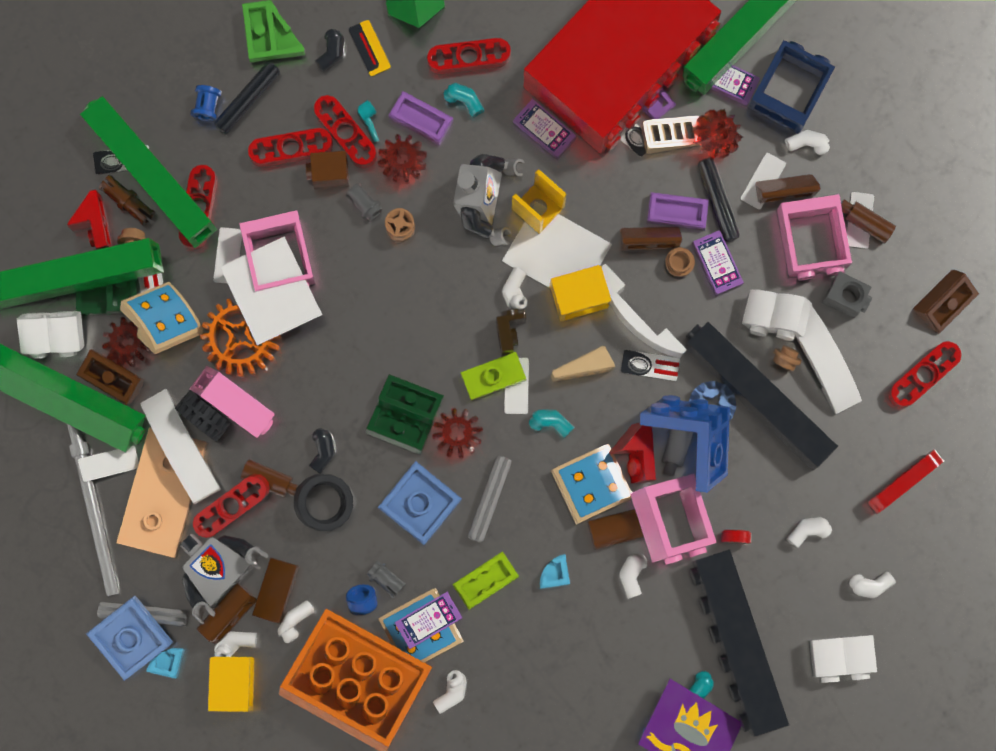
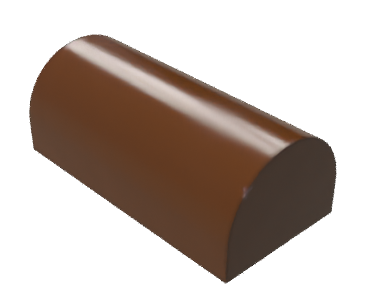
M94 349L89 350L76 374L125 405H129L134 401L144 383L143 378Z
M635 509L587 521L594 550L644 538Z
M237 582L213 609L215 616L212 617L209 614L203 620L204 624H200L196 629L209 642L217 644L256 603L257 598Z

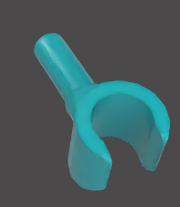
M367 100L359 105L357 114L367 127L372 142L376 143L380 140L370 118L377 112L371 102Z

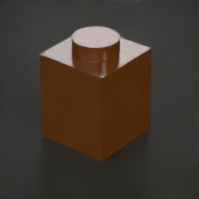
M346 151L310 153L311 163H306L307 180H312L314 189L349 187Z

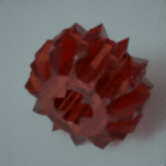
M711 109L705 115L697 118L695 121L697 126L693 127L691 132L698 136L694 139L693 144L701 145L699 153L704 154L708 152V156L711 159L716 157L724 159L738 149L737 143L741 141L743 136L737 132L741 125L734 124L733 122L735 115L727 117L725 109H720L717 112Z
M397 134L395 135L396 143L393 144L391 140L386 139L385 145L387 149H379L378 153L382 159L378 161V166L385 168L383 171L385 178L393 175V183L397 184L400 177H403L405 184H409L410 175L415 179H419L420 173L418 170L426 169V163L422 160L427 158V152L420 150L422 148L420 141L412 144L411 135H407L405 141H401V136ZM401 155H407L408 162L404 160V164H399L397 157L401 159Z
M125 317L120 318L119 327L114 322H111L109 325L114 331L112 333H103V337L110 340L102 344L104 350H110L107 358L110 360L117 358V364L122 367L126 361L130 367H135V358L145 362L146 357L142 354L143 351H152L137 337L138 327L132 321L128 324ZM131 338L134 341L132 345L127 344L124 346L122 344L124 339L129 340Z
M452 408L453 418L449 419L447 414L443 412L440 416L445 424L434 422V428L442 432L433 434L432 438L433 440H443L437 446L438 451H442L448 446L447 457L451 458L454 450H458L459 459H463L464 448L470 454L475 453L470 443L481 445L482 440L473 435L482 433L483 428L479 426L472 427L478 422L477 416H473L468 421L466 420L469 414L467 409L463 410L461 417H457V409ZM457 427L458 430L460 427L465 429L463 431L464 438L458 440L456 437L453 440L451 438L453 435L451 429Z

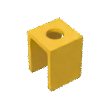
M538 169L535 172L534 185L523 197L520 198L517 194L512 196L511 209L540 234L565 208L567 194ZM542 200L546 204L547 210L543 215H539L530 207L533 201Z
M600 265L550 279L549 287L560 322L602 311L609 307L608 303L611 301V297Z
M253 657L210 658L208 711H253L255 659Z

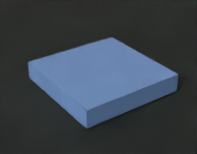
M415 461L378 508L420 543L425 545L460 503L462 498Z
M135 595L86 633L124 681L173 643L171 638Z

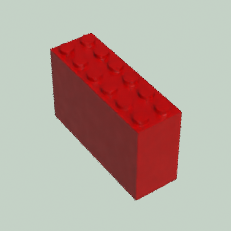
M588 0L524 68L523 88L599 154H602L606 149L611 151L621 140L619 135L626 127L630 130L641 118L639 113L646 106L650 109L660 97L658 94L664 86L667 88L672 86L679 77L677 72L697 54L698 49L702 45H705L716 34L715 31L721 24L718 22L721 10L709 0Z

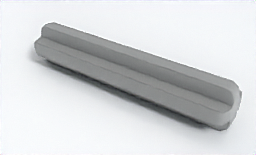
M496 457L468 537L474 541H484L511 466V460L506 457Z
M100 602L97 615L99 618L105 619L123 604ZM144 606L158 624L186 626L188 612L186 610Z

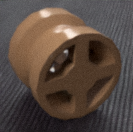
M396 208L387 214L385 227L388 236L397 242L409 240L415 231L412 214L403 208Z

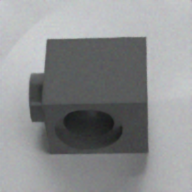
M839 271L834 277L822 303L855 318L860 311L866 312L872 300V297L868 295L872 287ZM843 290H851L856 296V301L853 303L846 301L843 297Z

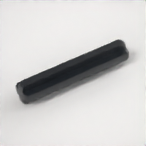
M267 62L214 122L216 128L222 133L227 134L280 74L279 68L272 62Z
M703 159L699 161L698 168L725 242L739 238L740 233L714 159Z

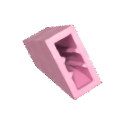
M209 366L205 367L189 388V390L193 391L256 438L260 434L264 435L273 424L272 418L275 414L220 372Z

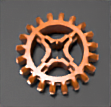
M229 298L226 300L228 308L224 309L220 304H217L216 309L220 313L217 316L212 312L207 314L213 322L211 324L203 322L202 327L208 330L209 333L201 334L200 338L203 341H210L202 346V350L204 352H211L207 357L210 363L218 360L215 365L217 370L220 371L226 366L227 375L231 376L235 368H237L239 377L244 376L245 368H248L251 375H255V365L258 364L262 370L266 369V365L262 361L264 358L271 362L274 361L275 358L269 351H279V345L272 341L280 340L281 335L262 343V345H257L245 319L239 324H232L227 321L234 316L242 315L238 304L234 306L233 301ZM220 329H223L229 335V340L225 345L227 348L223 354L218 345ZM231 330L236 333L240 331L241 334L242 331H245L244 334L251 344L247 341L241 342V340L237 343L238 340ZM244 349L255 352V354L245 359H232L233 355H237Z

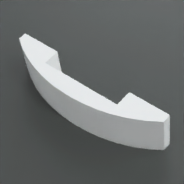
M604 264L602 270L611 297L609 304L620 321L638 339L651 348L666 355L681 358L687 349L667 328L658 336L619 296L624 291L625 284Z
M811 305L804 337H796L823 386L821 390L836 415L861 402L862 399L836 343Z
M164 389L141 402V407L159 444L192 502L196 504L221 490L180 416L181 414L175 409L176 405L168 390Z

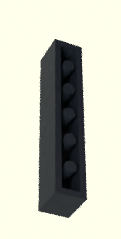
M730 549L693 561L694 568H690V573L695 586L700 585L703 597H700V603L704 614H710L713 626L709 627L712 639L715 644L720 643L723 655L719 656V660L724 673H730L733 684L729 685V690L734 703H740L743 713L739 714V720L743 731H749L750 736L756 737L789 726Z

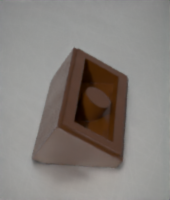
M810 174L758 181L755 184L757 199L760 204L813 197L820 190V184Z
M678 227L622 228L620 231L621 249L623 250L674 249L680 247L682 243V235Z
M951 270L913 310L937 334H940L979 293L965 273Z
M270 557L252 616L281 624L298 573V565Z

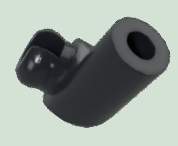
M329 29L325 33L324 39L327 40L326 52L315 60V63L323 72L339 61L344 55L345 39L343 34L336 29Z
M318 428L312 434V440L316 442L318 454L309 464V467L321 474L335 456L336 448L331 432Z

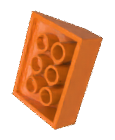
M325 609L282 682L279 695L376 750L387 751L432 667L334 612Z

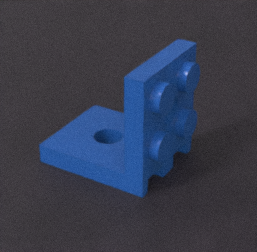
M668 395L663 396L662 399L651 404L649 408L640 413V425L697 433L696 491L708 493L728 476L730 407L708 404V401L704 399H693L690 402L681 401L678 396Z

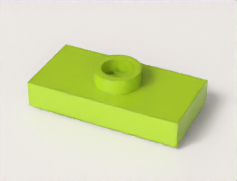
M516 352L461 372L471 401L527 380Z
M502 551L452 585L468 610H470L517 579L519 575Z

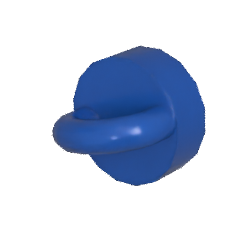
M362 584L352 587L347 592L346 602L350 613L360 616L369 614L376 609L377 597L373 587Z

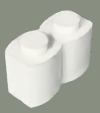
M750 290L742 324L753 335L766 337L767 333H777L776 337L793 341L794 337H804L812 303L807 298L798 295Z
M81 311L27 313L17 318L21 354H29L30 358H44L50 352L59 353L60 357H71L77 355V351L84 347Z
M873 635L809 641L813 677H821V683L840 681L839 675L851 674L852 680L870 679V673L877 672Z

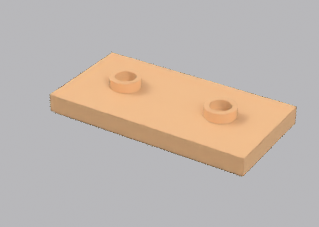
M149 427L116 543L176 558L192 500L172 468L152 428ZM192 438L204 459L208 443Z

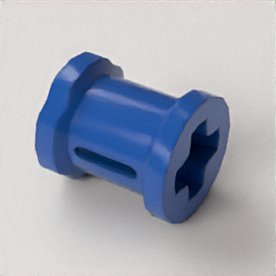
M197 85L195 91L198 94L195 108L191 110L190 115L204 121H215L217 118L215 114L217 99L221 97L222 92L215 87Z

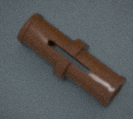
M108 175L105 178L108 181L107 183L105 181L101 182L99 189L118 203L117 207L121 211L126 210L143 226L149 223L147 217L150 220L153 219L156 212L138 199L135 191L126 189L112 175Z

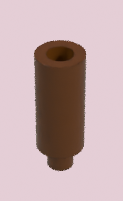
M844 199L841 203L842 212L846 214L845 220L884 244L891 237L896 225L857 201L851 204Z
M250 459L246 462L240 477L241 480H244L252 474H260L269 482V491L284 498L287 494L294 496L299 486L292 483L293 477Z

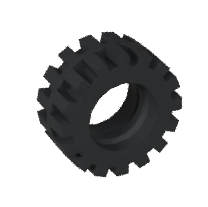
M191 390L187 392L175 407L183 417L216 442L231 425L227 418Z

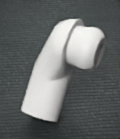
M811 130L802 131L785 139V144L790 152L804 146L814 147L815 153L822 155L830 149L828 137L825 134Z
M514 267L502 288V293L507 306L511 310L518 309L519 311L527 306V299L523 296L520 289L526 272L517 267Z
M822 517L802 519L786 540L794 547L799 548L808 536L817 535L821 538H827L832 532V527L829 525L828 520Z
M632 554L627 557L620 570L619 575L628 599L642 594L637 577L641 570L647 567V559L643 554Z
M888 571L875 580L864 579L862 575L856 574L849 581V585L856 595L867 598L880 596L896 583Z
M307 600L285 614L278 628L279 637L282 636L285 643H290L298 637L299 634L294 627L314 613L312 605Z
M228 632L216 644L214 649L215 657H231L240 647L256 648L257 633Z
M458 670L448 673L446 693L433 701L439 714L464 699L467 681L465 675Z

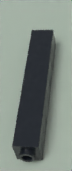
M709 322L703 327L697 324L686 335L689 341L685 348L722 384H726L735 396L812 470L818 468L838 447L834 441Z

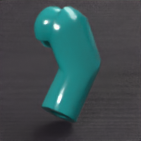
M452 83L443 92L445 100L449 103H455L457 100L464 102L472 117L479 116L485 111L472 88Z
M537 410L533 412L532 417L529 419V425L532 429L540 431L543 427L553 426L564 438L575 428L557 410Z
M701 671L696 674V682L688 690L705 699L712 691L714 681L709 672Z

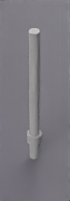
M68 425L72 443L69 448L72 458L76 460L107 597L117 595L119 592L93 480L83 481L78 459L87 457L90 454L88 444L84 442L81 430Z

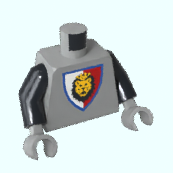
M480 154L473 158L469 165L461 164L454 196V207L461 217L464 228L484 238L489 237L494 246L507 245L510 243L504 240L503 235L512 234L511 229L508 227L493 229L492 226L501 182V172L503 170L507 176H522L523 173L516 171V164L525 162L522 159L507 158L504 160L502 157Z
M193 533L190 534L180 544V547L191 557L182 567L185 571L182 580L186 598L192 607L194 618L200 624H204L202 616L206 612L214 617L215 611L211 607H216L237 582L239 583L253 568L259 570L261 567L257 565V559L260 556L268 558V554L241 538L226 535L218 539L211 537L203 544Z

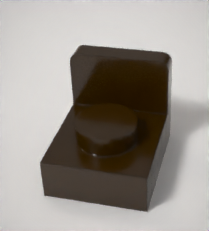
M518 309L503 311L501 316L496 317L501 356L513 353V346H518L516 328L510 329V326L524 324L527 319L526 313H519Z

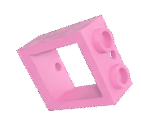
M839 194L780 204L777 214L789 278L797 276L798 280H808L815 278L816 273L826 272L827 276H835L839 271L844 273V269L851 265L852 260ZM829 214L837 260L798 266L790 219Z
M297 210L239 223L255 292L306 280L308 286L315 284ZM295 231L305 275L258 285L251 252L254 251L252 241Z
M695 474L647 486L630 493L652 563L664 560L665 565L683 560L681 554L687 552L690 558L707 553L706 546L717 543L701 493L696 491ZM679 492L694 542L671 548L656 499Z

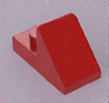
M96 189L91 190L73 214L67 226L72 231L92 228L88 230L89 242L91 247H95L98 250L111 247L112 244L102 196Z
M640 422L632 424L610 450L609 454H629L627 468L631 484L656 480L652 426L640 425Z

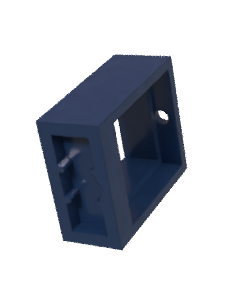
M783 40L748 108L798 134L810 116L835 66L830 64L826 57L821 55L814 56L804 51L805 49L802 45L793 41L787 42ZM782 59L821 78L803 112L764 93Z

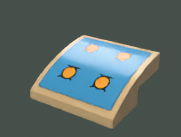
M170 282L121 301L120 310L138 327L137 337L154 354H158L203 334V328L195 313Z
M609 444L551 470L576 525L632 499L630 495L632 491L614 454H609L611 450Z
M436 588L378 618L393 646L424 663L464 642L454 623L409 649L394 623L439 597L440 595Z

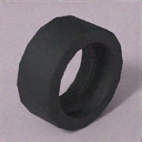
M315 474L306 478L298 486L294 495V510L298 519L305 526L317 531H332L341 527L349 519L353 510V495L349 486L341 478L331 474ZM319 485L333 487L340 496L338 513L328 520L314 518L306 507V498L309 492Z

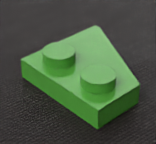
M271 0L242 4L250 63L305 55L303 45L297 40L291 28L283 20Z

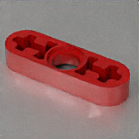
M502 38L436 45L429 50L427 61L430 70L436 74L498 68L505 66L509 62L511 48L509 43ZM494 47H500V51L504 52L499 59H496L495 54L487 53H493ZM481 48H485V54H487L486 61H482ZM467 49L474 50L478 57L474 62L466 63L461 59L463 51ZM456 51L457 64L453 65V59L444 60V65L439 66L437 61H432L437 59V54H443L444 58H453L452 52Z
M325 95L318 98L314 105V112L319 122L330 133L340 148L346 151V155L355 166L363 169L371 167L377 159L374 144L335 97ZM326 104L328 107L334 105L332 110L338 119L334 124L333 119L328 113L322 115L323 105ZM350 125L354 129V133L350 138L342 139L337 135L339 127ZM357 140L362 150H370L367 160L363 157L357 159L359 154L353 145Z
M314 128L255 139L248 147V155L256 166L268 167L310 159V153L331 152L333 141L327 130ZM321 136L324 141L327 140V142L323 143V148L317 149L315 144L307 145L309 151L304 152V145L301 139L306 138L307 144L316 142V137ZM290 140L296 141L299 144L298 151L293 155H287L282 150L284 143ZM277 143L280 157H276L274 151L265 153L264 159H260L254 153L259 152V147L264 146L266 151L275 150L273 144Z
M198 165L189 174L186 193L193 201L202 200L206 203L204 214L211 220L217 176L211 167ZM203 173H206L210 181H205L203 191L205 194L209 193L208 196L201 193H193L194 190L200 192V183L196 178L202 177ZM179 231L180 241L190 250L202 248L207 241L206 239L198 247L194 248Z
M950 341L937 345L890 387L888 392L890 402L898 408H906L916 402L960 362L962 354L959 346ZM941 349L943 351L950 350L953 353L950 356L952 362L946 360L937 366L934 362L943 355ZM920 367H927L932 371L933 377L929 383L921 382L918 379L917 371ZM913 383L916 387L907 394L909 400L905 398L899 400L897 395L900 392L897 388L899 387L903 390Z
M933 449L867 503L876 514L880 513L936 469L944 460Z
M252 474L194 517V531L199 536L205 538L212 537L268 495L270 486L267 479L260 474ZM249 482L253 485L258 483L261 486L258 490L260 496L257 493H253L245 499L241 494L250 489L251 484ZM226 498H233L238 502L239 509L237 513L230 514L224 509L223 504ZM218 513L220 518L213 522L211 527L204 528L202 526V523L205 521L204 518L209 519Z

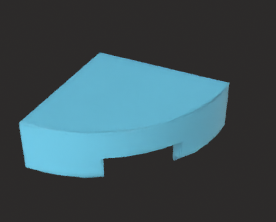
M565 554L557 556L545 566L540 577V589L570 584Z
M171 648L161 652L150 662L146 672L177 679L185 649Z

